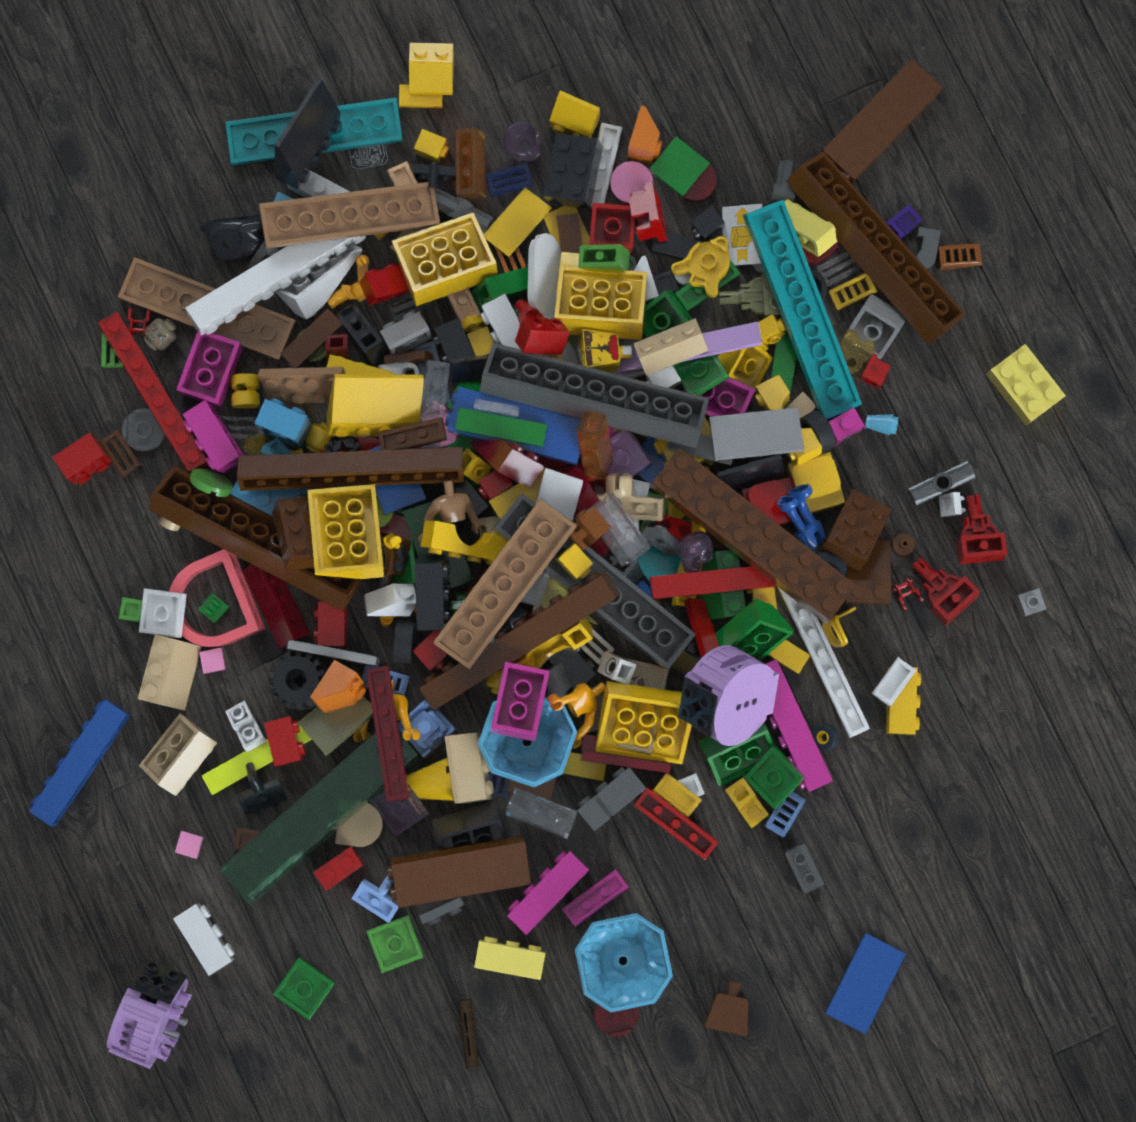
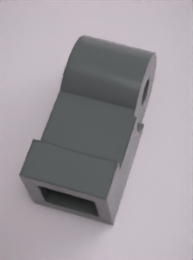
M919 227L916 231L915 240H919L921 243L916 258L929 271L936 260L941 231Z

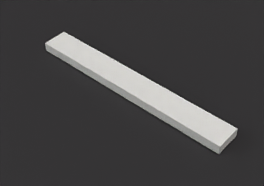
M777 587L848 737L851 738L870 729L817 617Z

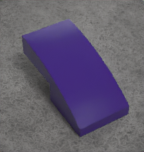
M908 204L896 216L891 218L887 224L900 239H903L924 220Z

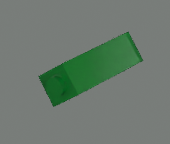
M528 266L485 278L471 292L480 313L483 312L482 305L503 294L506 295L508 301L527 295Z

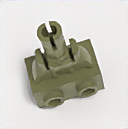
M762 272L760 277L754 278L747 284H740L738 291H718L719 305H741V310H750L755 314L762 315V320L772 314L777 319L782 318L765 272Z

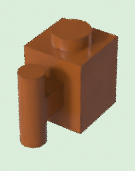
M595 507L588 512L584 509L574 517L577 520L575 522L577 527L568 538L584 551L600 539L611 526Z

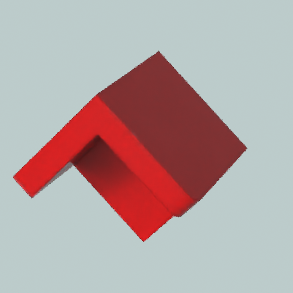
M873 353L859 380L879 389L885 380L890 365L876 359L877 354Z

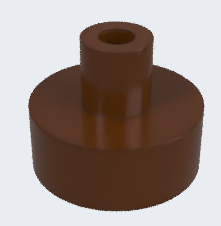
M899 534L893 539L891 546L895 554L906 556L913 551L915 543L910 535Z

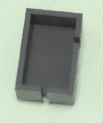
M621 767L612 775L613 781L609 784L606 781L595 789L596 795L592 798L586 796L578 803L580 808L577 811L594 832L607 822L612 815L614 816L646 789L630 768L625 770Z

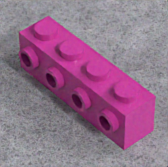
M563 851L554 860L557 864L551 870L547 867L539 876L541 881L536 886L532 883L523 892L526 896L522 901L515 900L508 908L510 913L507 916L526 935L589 871L571 851L567 854Z

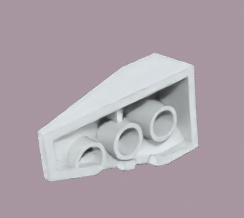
M354 244L348 246L344 253L340 255L335 254L329 258L326 264L315 266L305 277H297L287 288H279L275 292L295 314L307 320L314 316L327 302L357 257L361 254V247Z

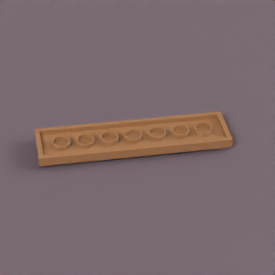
M428 182L259 204L266 249L427 228L440 224L435 191L428 188Z
M134 257L118 298L195 328L187 316L185 308L211 293L215 288ZM255 304L251 310L246 312L243 310L238 313L231 322L220 324L213 333L240 342L244 348L280 361L282 358L280 353L287 346L296 320Z
M540 498L433 643L470 669L577 527V524Z

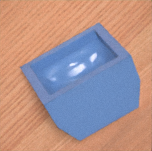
M426 699L408 714L411 727L418 729L420 732L418 740H413L411 733V740L408 741L424 759L445 741L444 736H450L457 731L456 727L439 708L433 710ZM400 721L398 723L399 731L403 735L404 727L402 722Z

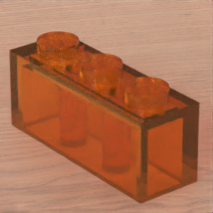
M477 128L455 130L456 195L465 200L486 198L485 133Z
M584 412L577 429L584 474L591 478L606 479L614 461L607 417L603 414Z

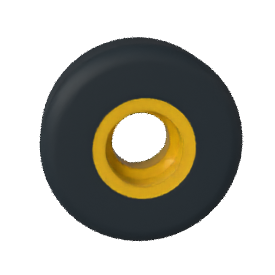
M830 724L818 725L812 732L813 739L821 751L832 750L838 744V732ZM823 734L827 735L826 741L822 738Z

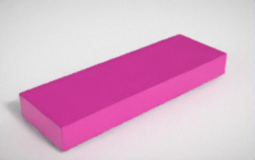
M615 869L563 907L562 910L576 927L629 887Z

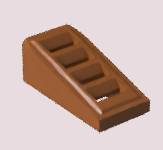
M980 245L938 246L937 262L939 271L982 266ZM970 250H974L975 261H971ZM962 251L966 252L967 261H963ZM954 252H957L959 262H955ZM946 253H949L950 262L946 260Z

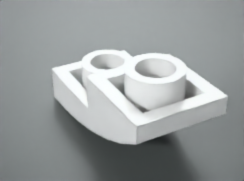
M245 700L225 711L246 752L266 742Z

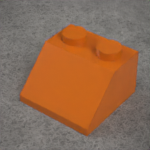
M643 105L640 107L631 136L627 158L652 165L654 159L657 160L659 158L662 141L659 140L660 132L647 108Z
M334 660L310 698L322 712L327 713L355 705L358 700L363 698L367 686L355 671Z

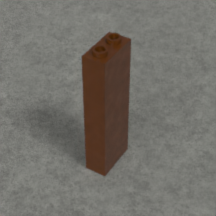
M911 59L822 152L824 151L853 184L939 96L943 87Z
M522 835L390 858L391 866H387L388 879H393L394 887L390 888L391 899L396 901L398 908L531 884L526 845Z

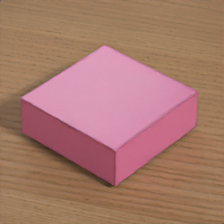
M222 648L199 652L203 674L226 670Z
M181 831L175 853L197 859L204 837Z

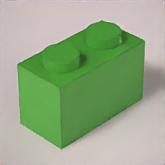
M621 244L580 245L578 267L629 271L630 251Z

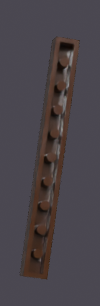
M462 447L239 456L237 479L240 491L330 488L375 484V486L443 483L445 480H452L453 483L464 482Z
M596 571L586 578V583L582 585L576 583L568 589L569 593L562 597L561 594L555 596L549 601V606L545 608L542 605L531 612L532 616L525 620L522 617L513 623L514 627L507 631L504 628L496 633V638L489 642L470 669L460 662L453 664L451 661L441 668V673L437 675L431 673L423 679L424 684L419 689L432 709L439 708L504 668L505 662L512 663L616 599L620 592L607 572L603 571L599 574Z

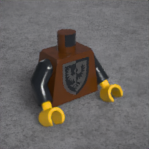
M393 533L389 535L380 534L384 577H379V586L385 587L392 584L393 575H403L410 560L411 540L394 536Z

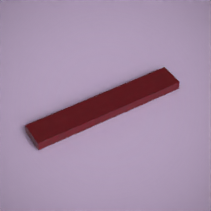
M389 666L366 669L386 801L393 802L410 799Z

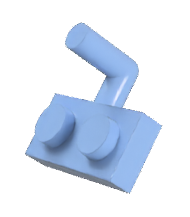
M388 875L379 888L364 879L352 897L354 901L388 923L398 910L396 901H392L391 895L387 893L393 884V879L389 880Z

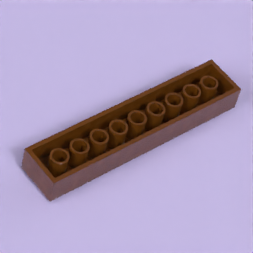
M824 151L800 165L786 182L792 190L797 193L813 213L835 226L837 241L928 345L949 331L966 315Z
M680 447L649 486L823 623H827L832 619L857 586Z
M173 466L152 492L149 505L151 512L341 611H344L364 579L315 575V568L285 571L272 516L232 495L218 497L216 492L211 491L210 494H207L197 489L190 481V474L176 466Z

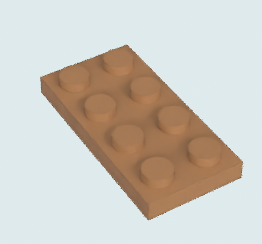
M343 367L260 369L258 377L271 401L274 398L283 403L329 402L334 374H346Z

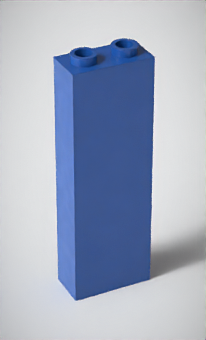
M462 387L458 388V392H453L451 404L454 407L452 413L447 414L445 426H448V432L476 440H503L455 430L459 407L547 424L543 447L516 443L524 448L523 451L526 453L530 450L538 456L577 466L588 420Z

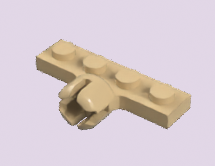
M611 473L606 477L605 494H597L611 518L663 520V497L634 495L632 492L633 477L630 474L623 473V476L619 478V473Z

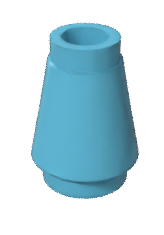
M893 414L867 415L866 428L890 436V434H896L899 417H894Z

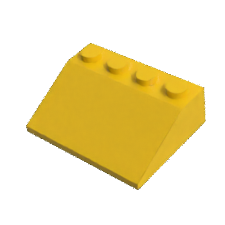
M474 213L392 240L393 248L416 306L476 286L485 278L498 275L497 263Z
M560 266L554 318L564 323L570 332L569 335L580 336L582 329L616 333L620 339L642 340L647 272Z
M334 374L326 414L329 436H378L379 432L419 423L423 375Z
M375 484L307 490L315 575L354 579L384 577Z
M607 681L602 700L595 752L682 764L692 726L678 717L682 692ZM656 726L651 754L618 746V744L624 743L648 749V745L652 742V727Z

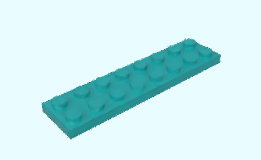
M397 97L337 106L341 112L340 122H342V126L337 134L334 133L332 135L329 148L326 151L323 150L322 153L403 142ZM296 112L226 121L231 165L275 160V143Z

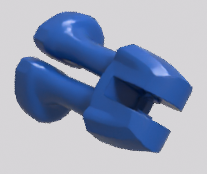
M803 484L787 492L788 495L779 498L777 506L789 516L797 530L794 533V537L813 551L818 544L826 540V536L820 520L815 519L806 503V498L812 494L813 489L810 484ZM796 507H797L798 511L800 512V514H801V516H802V518H803V521L801 520L800 516L798 515L797 510H796Z

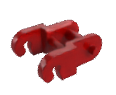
M129 307L128 321L130 322V328L128 330L131 335H133V332L143 333L145 336L144 330L147 328L148 323H151V311L147 309L146 319L134 320L132 315L133 307ZM134 323L143 324V328H134Z
M908 577L906 582L900 585L894 584L895 588L893 589L894 592L897 591L900 597L897 600L904 611L907 608L904 606L903 598L911 593H915L920 603L923 602L919 590L914 589L913 581ZM909 586L910 590L902 594L900 590Z

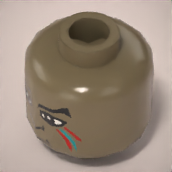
M157 318L145 328L144 340L155 351L157 349L165 350L177 338L174 331L176 326L169 319L164 321L161 318Z

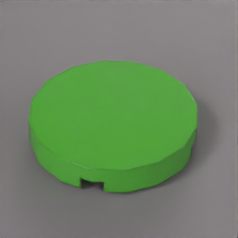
M195 468L189 477L192 485L207 494L213 491L216 492L218 497H226L231 494L233 484L229 479L209 469Z

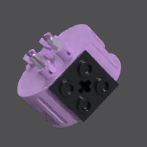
M723 645L714 648L704 655L692 671L688 672L684 677L678 717L723 745H738L749 739L762 726L766 716L773 713L779 674L769 666L734 646Z
M145 958L130 981L113 1020L107 1040L108 1052L151 1069L156 1058L166 1062L172 1048L164 1045L168 1044L174 1048L180 1036V1033L175 1031L178 1024L185 1026L188 1022L187 1018L180 1016L184 1011V1008H180L181 1005L186 1008L188 1001L192 997V994L186 993L188 985L187 975Z

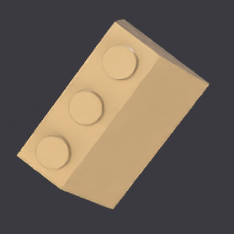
M696 318L633 343L646 376L708 351Z
M155 634L138 699L185 711L202 646Z
M179 713L139 767L157 785L177 796L194 772L198 770L204 759L212 752L217 742Z
M481 733L444 736L455 803L467 804L492 799L491 794L494 793L492 781H489L488 772H490V769L478 746Z

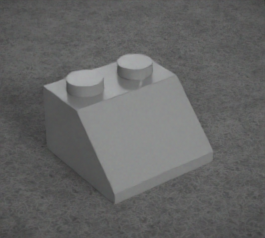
M870 294L844 337L870 354H877V358L881 360L905 323L906 318L899 310Z
M420 312L407 313L402 317L403 320L397 323L393 321L383 326V330L380 333L391 354L407 352L413 349V346L421 345L432 339L430 330Z

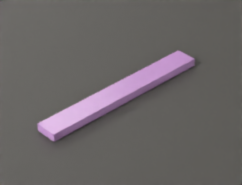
M753 322L702 333L708 351L684 361L762 345L759 323ZM632 349L631 359H620L618 370L609 373L623 375L644 370L636 349Z

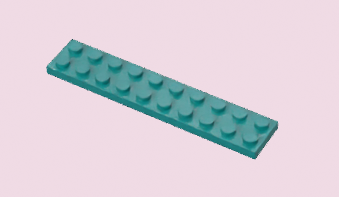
M784 200L743 215L818 412L822 413L826 419H829L862 405Z

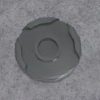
M147 408L134 410L123 421V438L136 451H153L165 439L162 430Z

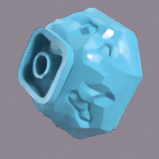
M544 697L536 740L531 741L530 746H524V739L491 733L497 700L492 702L478 741V746L491 773L531 787H536L563 774L577 734V730L565 706L561 710H554L550 706L551 703L548 699Z
M637 913L592 922L575 948L584 995L609 1012L656 1003L673 977L664 931ZM622 956L627 958L625 965L619 963V958Z

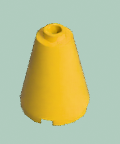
M448 757L406 775L410 798L454 801Z

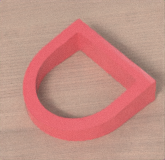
M224 549L186 566L176 576L169 592L184 593L185 588L196 575L224 564L247 623L219 636H207L193 629L184 616L182 636L200 646H224L266 630L237 556Z

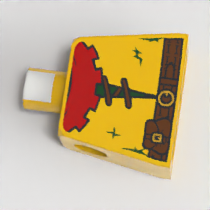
M582 329L579 338L582 366L605 372H615L618 370L620 359H631V346H619L616 333Z

